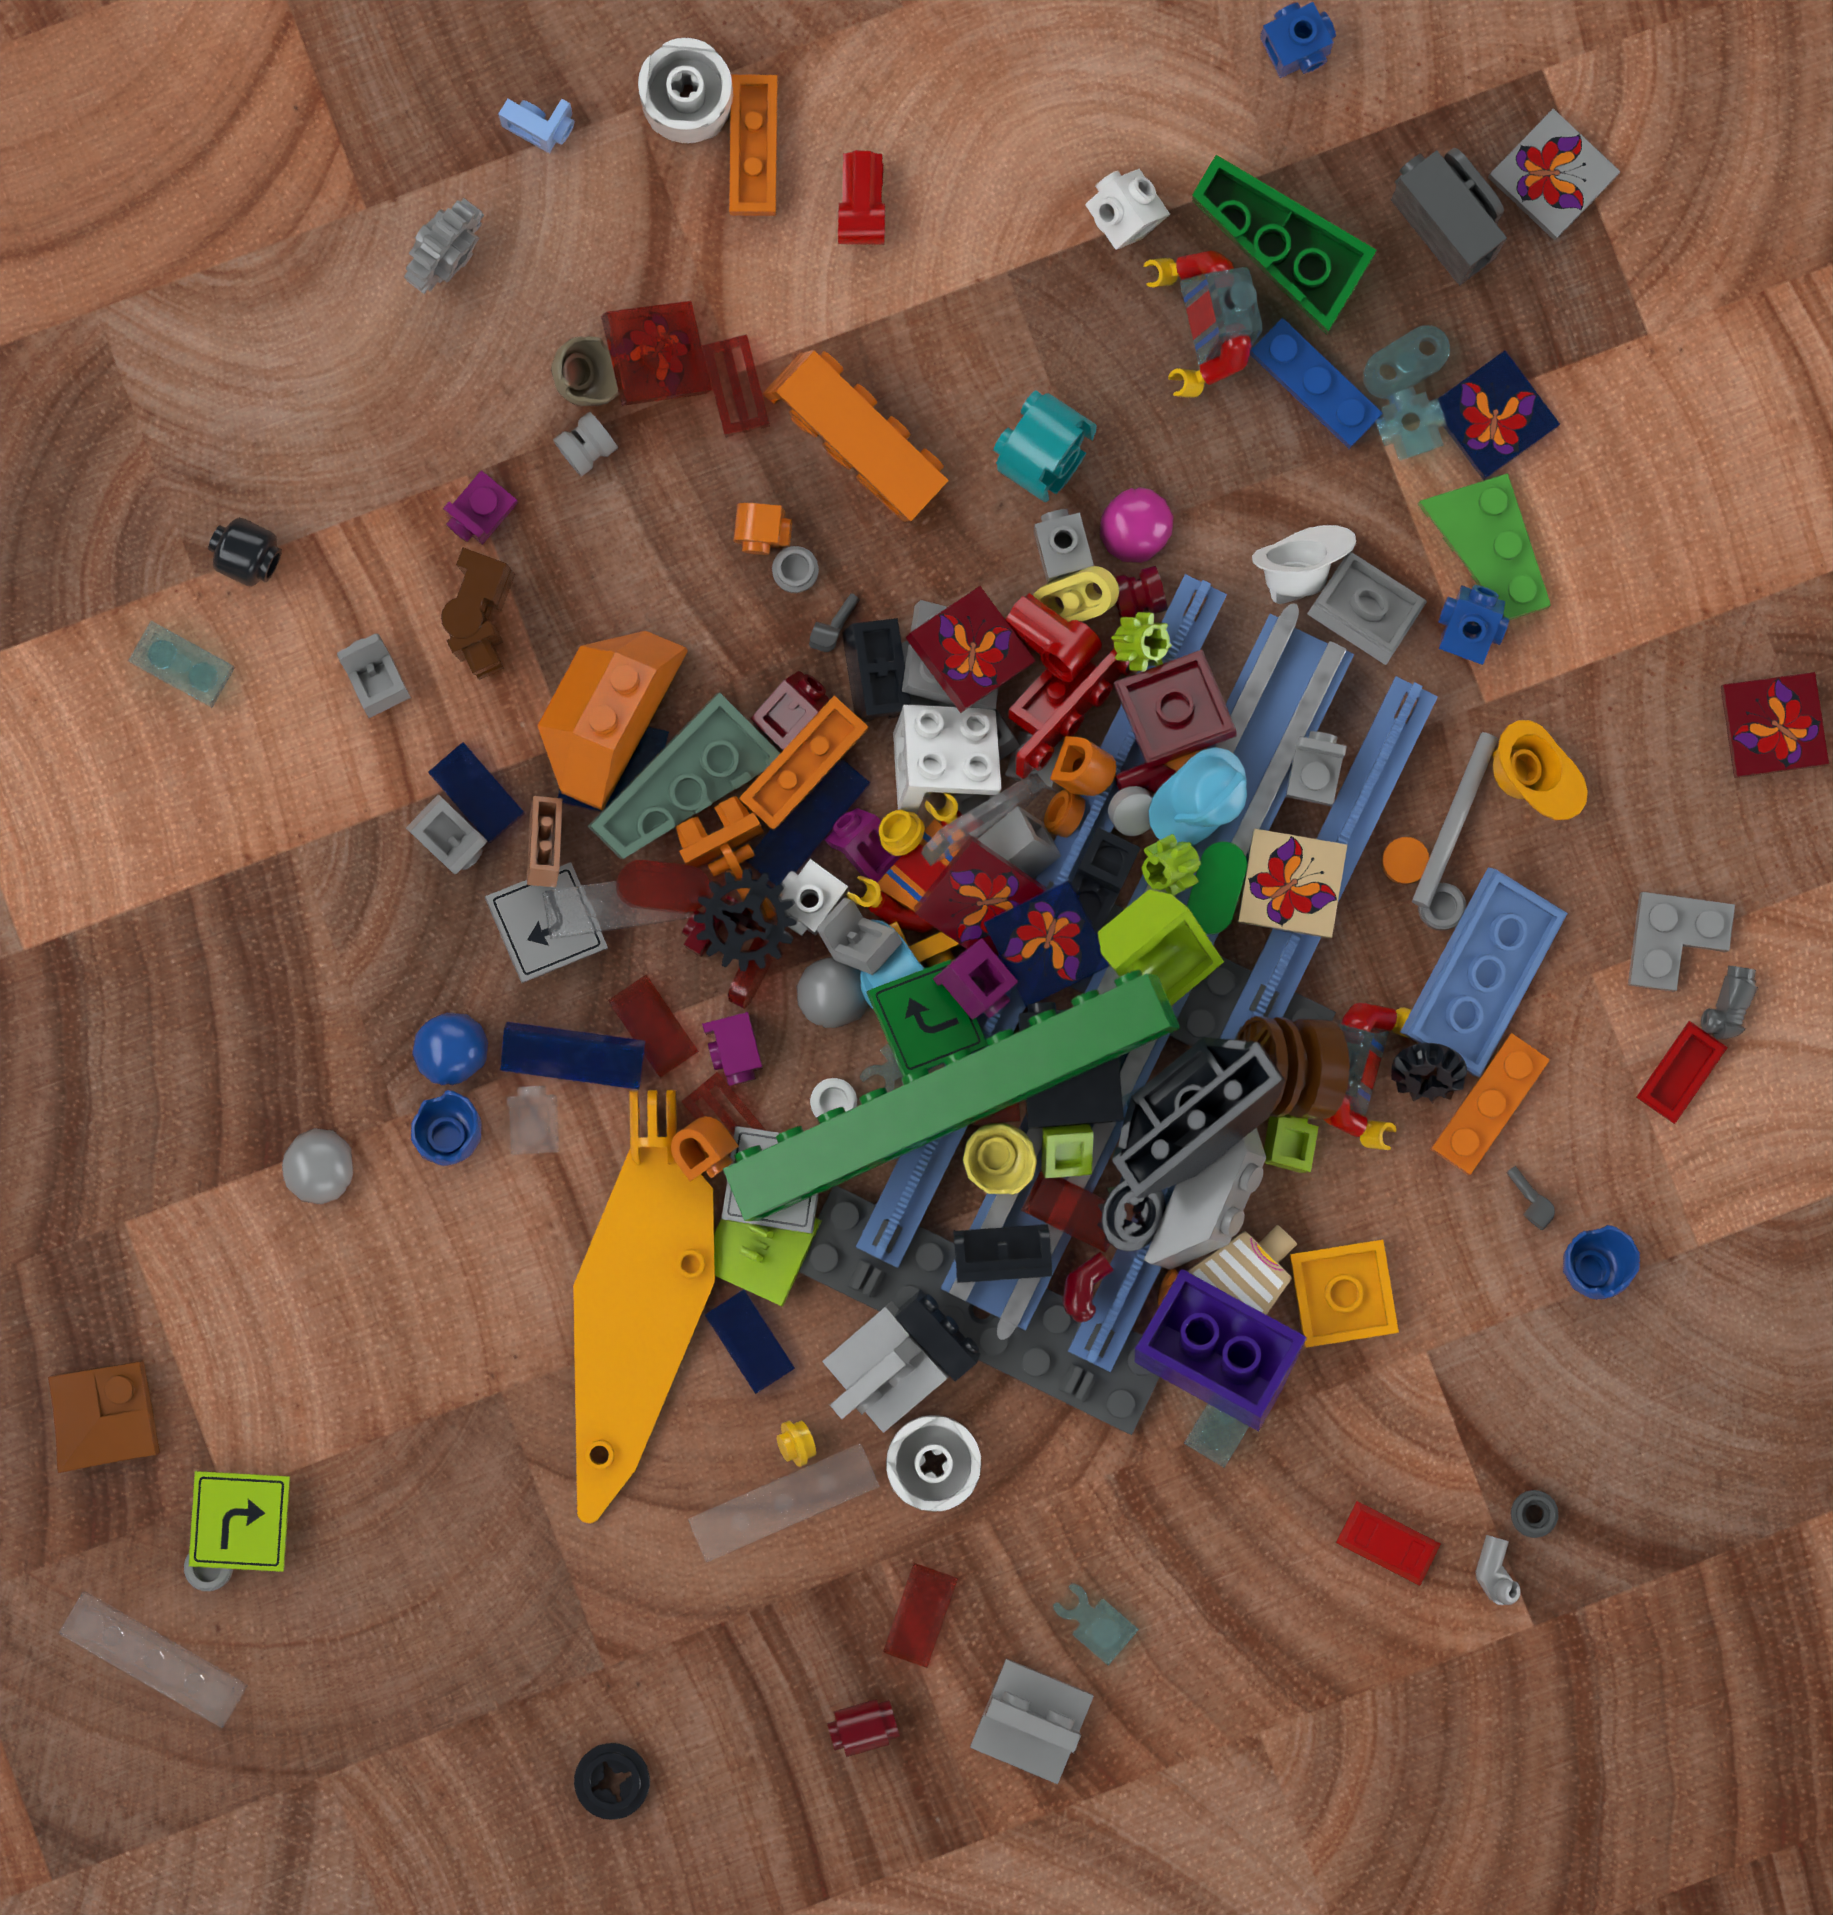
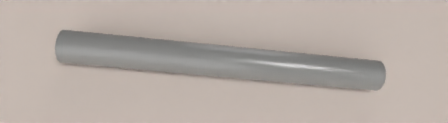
M1481 732L1416 889L1412 903L1419 907L1429 909L1496 747L1498 738L1489 733Z

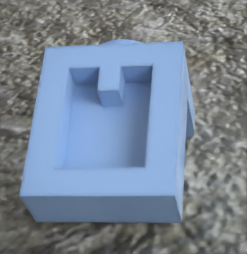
M507 99L498 114L503 128L549 154L556 142L562 145L566 141L575 123V120L571 119V104L564 99L560 100L548 121L544 119L546 114L540 108L524 100L519 105Z

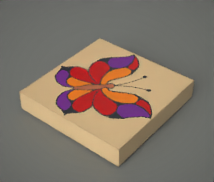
M1254 828L1237 923L1331 939L1347 844Z

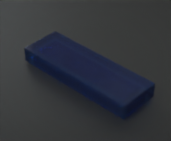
M841 758L775 831L770 829L753 850L755 856L745 862L761 875L765 871L770 873L769 881L774 886L782 883L791 871L795 873L799 871L833 830L835 822L848 812L871 784L870 781Z
M506 1022L500 1071L640 1090L646 1041Z

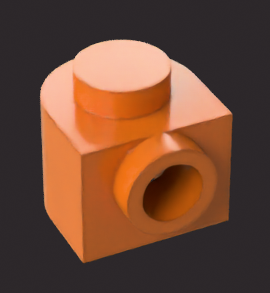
M759 503L737 504L734 542L742 544V552L769 555L770 548L782 549V546H790L792 519L785 518V510L782 506Z
M1065 736L1050 780L1073 794L1096 796L1104 792L1114 781L1116 761L1111 754L1085 738Z
M707 1116L696 1119L675 1134L671 1142L672 1156L690 1182L704 1171L707 1172L710 1178L714 1177L723 1168L734 1162L729 1153L739 1147L720 1121Z

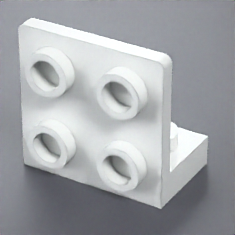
M903 705L893 732L898 810L917 814L923 797H929L931 792L999 794L1001 776L996 712L994 710L968 708L960 713L956 707Z

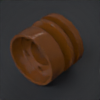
M1254 1016L1245 1022L1238 1033L1237 1040L1261 1043L1286 1080L1270 1116L1283 1117L1289 1114L1296 1118L1327 1119L1335 1115L1343 1103L1350 1071L1348 1045L1344 1033L1337 1023L1329 1020L1303 1018L1292 1022V1020L1283 1017L1272 1019L1265 1016Z

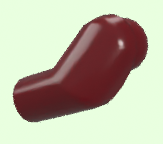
M1145 762L1115 774L1114 778L1119 791L1127 787L1137 786L1155 794L1162 784L1177 771L1165 764L1148 769Z
M1101 1252L1072 1271L1065 1280L1063 1306L1066 1313L1072 1316L1076 1322L1083 1323L1093 1318L1096 1312V1307L1092 1304L1093 1286L1114 1271Z

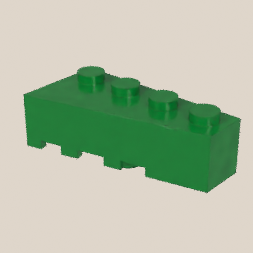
M1215 155L1192 194V202L1328 335L1373 260L1377 250L1218 155Z

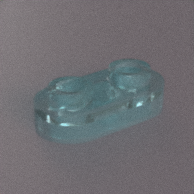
M1424 325L1413 329L1373 354L1367 361L1363 371V381L1367 390L1378 398L1391 399L1439 371L1446 363L1450 354V343L1447 336L1437 327ZM1423 341L1431 342L1435 346V353L1429 356L1422 354L1419 350V344ZM1384 365L1392 366L1396 371V377L1392 380L1384 379L1380 375V368Z

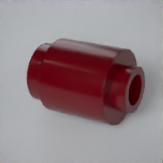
M877 1699L833 1711L836 1721L827 1723L834 1751L844 1748L846 1757L890 1745L889 1740L900 1737L889 1700L878 1703Z

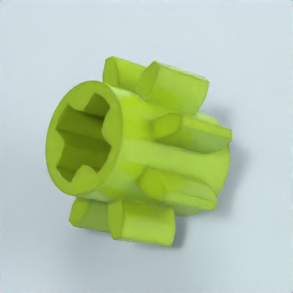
M1137 612L1135 618L1122 617L1120 619L1121 626L1111 638L1114 641V648L1117 652L1115 659L1117 661H1130L1129 668L1132 671H1146L1148 666L1163 664L1162 658L1166 655L1169 648L1172 647L1168 632L1166 631L1168 624L1154 622L1153 613Z
M1171 834L1144 849L1148 858L1144 861L1141 869L1146 882L1153 890L1165 889L1166 893L1174 896L1199 882L1194 874L1197 872L1199 865H1201V861H1199L1198 853L1190 842L1177 843L1174 834Z

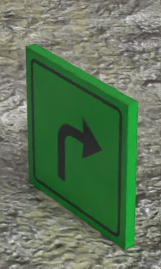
M951 959L866 992L903 1077L923 1068L931 1069L944 1063V1058L958 1051L969 1048L972 1053L988 1046L977 1019L974 1018L972 1020L943 984L938 986L933 980L937 974L951 963Z

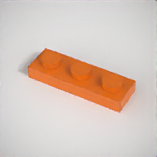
M731 74L733 99L730 111L729 213L730 216H776L777 75Z
M834 695L740 796L739 800L769 828L775 831L866 733L869 727Z
M1510 1033L1430 1149L1468 1176L1471 1175L1550 1059L1513 1033Z

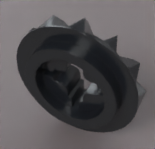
M1420 1043L1403 1049L1396 1055L1391 1067V1080L1396 1081L1398 1093L1409 1092L1413 1101L1421 1097H1427L1432 1104L1438 1096L1451 1100L1454 1091L1463 1090L1467 1076V1066L1463 1057L1454 1049L1437 1043ZM1437 1067V1076L1431 1075L1428 1079L1421 1078V1075L1426 1076Z
M1121 1177L1120 1183L1116 1187L1107 1188L1109 1196L1105 1203L1098 1205L1102 1211V1219L1096 1225L1103 1230L1105 1234L1104 1241L1123 1251H1136L1152 1242L1166 1209L1165 1198L1162 1191L1141 1199L1136 1198L1125 1179ZM1125 1203L1134 1205L1132 1211L1138 1223L1125 1219L1127 1216L1124 1210Z
M618 1742L598 1745L582 1757L576 1768L574 1788L581 1805L596 1817L607 1820L627 1817L638 1810L647 1797L650 1788L648 1766L638 1752ZM605 1761L615 1774L631 1772V1775L627 1776L626 1780L620 1783L621 1792L619 1794L621 1800H618L617 1795L613 1794L610 1788L593 1789V1786L598 1785L599 1781L605 1778V1765L603 1763Z

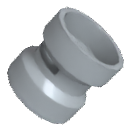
M590 411L579 419L578 427L573 431H564L553 439L558 449L581 477L593 468V462L600 456L608 457L618 449L614 440Z

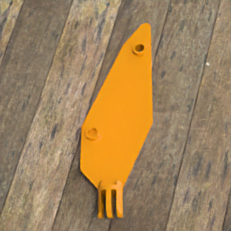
M648 1090L647 1092L648 1137H640L639 1091H629L630 1149L573 1284L577 1515L584 1523H594L597 1521L635 1472L715 1283L713 1187L702 1174L690 1182L675 1162L671 1152V1142L677 1133L676 1090H666L667 1137H659L658 1091ZM603 1446L607 1449L609 1457L606 1462L597 1463L592 1459L591 1451L594 1447Z

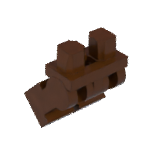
M462 547L456 565L465 576L457 598L449 601L443 608L441 621L444 629L450 636V639L446 641L451 652L461 662L467 660L473 675H476L481 680L504 669L494 647L503 643L496 627L490 622L489 617L493 608L502 611L515 573L505 562Z

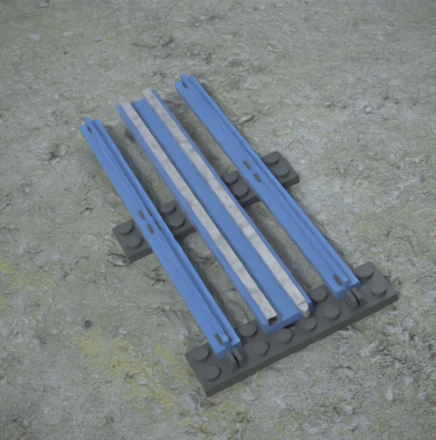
M1186 574L1184 575L1161 622L1168 624L1166 631L1172 647L1169 648L1166 655L1162 658L1163 664L1201 649L1227 594L1211 587V583L1205 580L1201 582ZM1194 592H1195L1196 595H1195V597H1194V599H1193V601H1192V603H1191V605H1190V607H1189V609H1188L1186 615L1183 616V614H1184V612H1185V610H1186V608H1187V606H1188V604H1189V602H1190V600H1191V598H1192V596H1193V594H1194ZM1206 597L1207 599H1206V601H1205V603H1204V606H1203V608H1202V610H1201V612H1200V614H1199V616H1198V618H1197V620H1196V622H1195V621H1194V618H1195V616H1196V614H1197V612H1198V610H1199V608H1200V606H1201V604H1202L1204 598ZM1295 603L1288 605L1279 617L1269 614L1226 702V707L1236 728L1237 736L1207 747V749L1212 747L1227 749L1239 758L1245 769L1247 798L1245 806L1238 817L1230 823L1220 825L1207 838L1193 845L1198 853L1199 861L1204 851L1210 845L1217 842H1230L1237 845L1243 851L1248 863L1253 829L1269 831L1286 796L1298 739L1300 737L1309 738L1310 731L1317 732L1354 656L1346 648L1332 641L1326 643L1295 628L1299 615V608ZM1148 666L1147 670L1156 666ZM1397 676L1393 679L1316 838L1318 840L1347 844L1338 902L1438 696L1422 689L1423 686L1415 682L1411 684ZM1405 694H1406L1407 697H1406V699H1405V702H1404V704H1403V706H1402V708H1401V710H1400V712H1399L1397 718H1394V716H1395V714H1396V712H1397V710H1398V708H1399V706H1400V704H1401V702H1402V700H1403V698H1404V696H1405ZM1416 700H1418L1417 703H1416V705H1415V707H1414V709H1413V712H1412V714H1411V716H1410V718H1409V720H1408V722H1407V724H1406L1405 722H1406V720H1407V718H1408V716H1409V714H1410V712H1411V710H1412V708H1413V706H1414ZM1122 704L1100 747L1115 758L1116 774L1145 763ZM1115 778L1104 792L1096 796L1080 795L1085 799V811L1081 822L1076 830L1067 838L1057 835L1054 843L1061 857L1034 878L1046 887L1047 894L1041 901H1045L1053 907L1055 916L1098 827L1111 833L1114 827L1108 815V807L1114 795L1119 792ZM1143 874L1127 907L1147 890H1153L1146 882ZM1192 887L1174 895V897L1186 906ZM1154 889V891H1159V892L1166 893V890H1165V889H1164V890H1156V889ZM1114 904L1104 926L1125 909ZM1028 918L1022 925L1030 924ZM1272 929L1252 971L1221 956L1224 963L1171 1006L1180 1029L1119 1056L1124 1118L1131 1096L1146 1084L1169 1036L1192 1047L1203 1037L1237 1040L1238 1033L1245 1022L1254 1016H1265L1272 1019L1283 1017L1292 1020V1022L1299 1018L1332 1021L1336 1014L1335 1011L1295 992L1321 937ZM1082 931L1079 935L1072 938L1079 944L1082 951V960L1076 974L1077 981H1067L1057 975L1052 966L1051 945L1045 953L1044 943H1042L1031 958L1020 963H1014L1001 956L1006 951L1007 943L1000 951L998 958L1016 978L1018 983L1005 993L1010 1002L991 1018H988L984 1012L976 1017L985 1040L1004 1030L1012 1029L1014 1032L1018 1024L1019 1013H1023L1041 975H1044L1045 972L1047 977L1082 994L1097 989L1101 995L1116 988L1114 980L1119 978V976L1101 954L1099 938L1096 939ZM1218 934L1207 935L1211 943L1214 944ZM1025 1114L1019 1129L1024 1131L1033 1142L1037 1158L1033 1180L1015 1195L986 1194L969 1230L1048 1224L1052 1270L1054 1273L1120 1138L1124 1120L1122 1122L1089 1124L1093 1131L1092 1175L1045 1178L1041 1170L1043 1128L1028 1129L1027 1116ZM967 1126L900 1156L876 1205L837 1185L832 1188L817 1218L822 1222L799 1270L800 1273L879 1312L891 1301L899 1309L921 1290L925 1295L929 1294L936 1300L939 1305L938 1309L945 1316H950L959 1326V1331L965 1338L969 1337L977 1344L978 1352L981 1354L978 1359L979 1361L1132 1435L1160 1378L1134 1362L1135 1348L1143 1335L1131 1330L1161 1269L1160 1266L1143 1261L1151 1242L1136 1251H1123L1117 1248L1110 1262L1114 1271L1102 1279L1092 1299L1096 1312L1089 1321L1080 1323L1076 1322L1072 1316L1066 1313L1063 1306V1296L1047 1289L1051 1277L957 1283L954 1243L919 1226ZM1176 1184L1161 1190L1165 1198L1166 1207ZM1134 1214L1131 1221L1138 1223V1221L1134 1218ZM976 1306L991 1314L986 1319H979L974 1315L973 1307Z

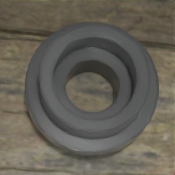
M1529 1490L1521 1493L1514 1500L1510 1512L1511 1521L1521 1534L1532 1538L1543 1537L1556 1526L1558 1507L1553 1498L1547 1493ZM1531 1505H1538L1542 1510L1541 1519L1535 1523L1529 1522L1525 1515L1527 1508Z

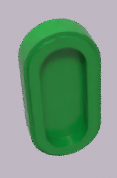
M1230 842L1214 843L1204 851L1200 858L1201 865H1199L1195 875L1199 882L1192 886L1186 905L1206 935L1218 934L1231 923L1247 871L1245 854L1237 845Z

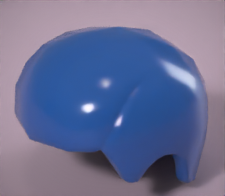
M444 1013L427 1021L416 1033L412 1056L419 1072L435 1084H449L452 1086L467 1080L484 1066L487 1059L488 1039L481 1024L467 1014Z
M446 1090L443 1095L422 1102L418 1113L411 1123V1141L423 1159L441 1166L454 1165L469 1158L480 1143L482 1121L469 1098L454 1091Z
M1611 1225L1595 1230L1582 1231L1572 1239V1242L1568 1244L1563 1254V1273L1574 1291L1590 1299L1602 1300L1620 1294L1630 1285L1639 1272L1640 1252L1632 1237Z

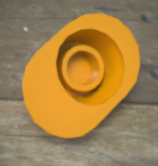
M1517 720L1505 728L1500 735L1498 749L1492 754L1494 759L1492 765L1494 778L1503 792L1515 799H1525L1540 814L1554 820H1569L1579 815L1586 805L1588 790L1585 779L1575 763L1541 725L1531 720Z

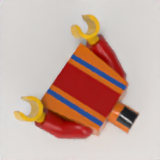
M942 793L946 797V804L940 810H935L932 804L926 800V810L937 820L934 819L925 829L924 836L919 845L911 852L902 855L878 882L864 876H858L857 879L866 884V894L860 898L848 892V899L853 900L856 904L868 907L873 914L889 925L897 922L900 929L924 933L934 927L916 915L914 907L970 836L978 839L974 829L958 810V803L950 793Z

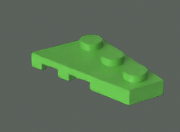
M1508 473L1418 502V506L1441 532L1442 538L1452 552L1455 551L1472 574L1471 577L1475 583L1495 591L1499 595L1498 599L1505 601L1503 617L1512 620L1551 606Z

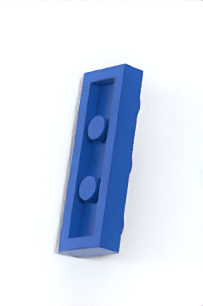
M1283 317L1250 351V355L1348 449L1383 414Z

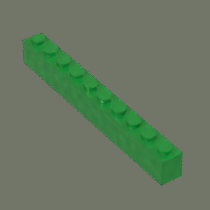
M1141 970L1129 972L1115 979L1116 988L1101 995L1097 989L1083 993L1071 1000L1073 1008L1060 1014H1056L1055 1009L1042 1012L1030 1018L1028 1021L1031 1027L1014 1034L1012 1029H1008L994 1034L986 1039L988 1047L973 1054L969 1048L953 1053L943 1059L945 1067L929 1073L927 1068L914 1071L901 1078L903 1086L888 1093L885 1087L873 1090L859 1098L861 1105L847 1112H845L844 1107L832 1109L817 1117L819 1125L803 1131L802 1126L791 1128L776 1136L778 1143L767 1149L762 1150L761 1146L757 1145L734 1155L736 1163L723 1168V1171L744 1221H760L1180 1029L1158 975L1149 973L1143 975Z

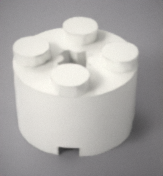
M677 38L663 44L662 47L652 55H649L644 61L639 73L638 88L643 112L655 132L671 141L679 143H696L713 138L719 134L730 116L733 87L730 70L714 48L701 40ZM684 85H692L694 92H691L689 97H680L679 92L683 91Z
M941 1415L921 1416L909 1421L893 1437L886 1458L887 1475L892 1488L904 1502L920 1510L945 1511L965 1501L976 1487L981 1472L980 1450L972 1434L956 1420ZM929 1450L935 1455L944 1453L947 1458L942 1463L944 1472L938 1476L932 1470L926 1473L921 1470L920 1466L926 1462L923 1454Z

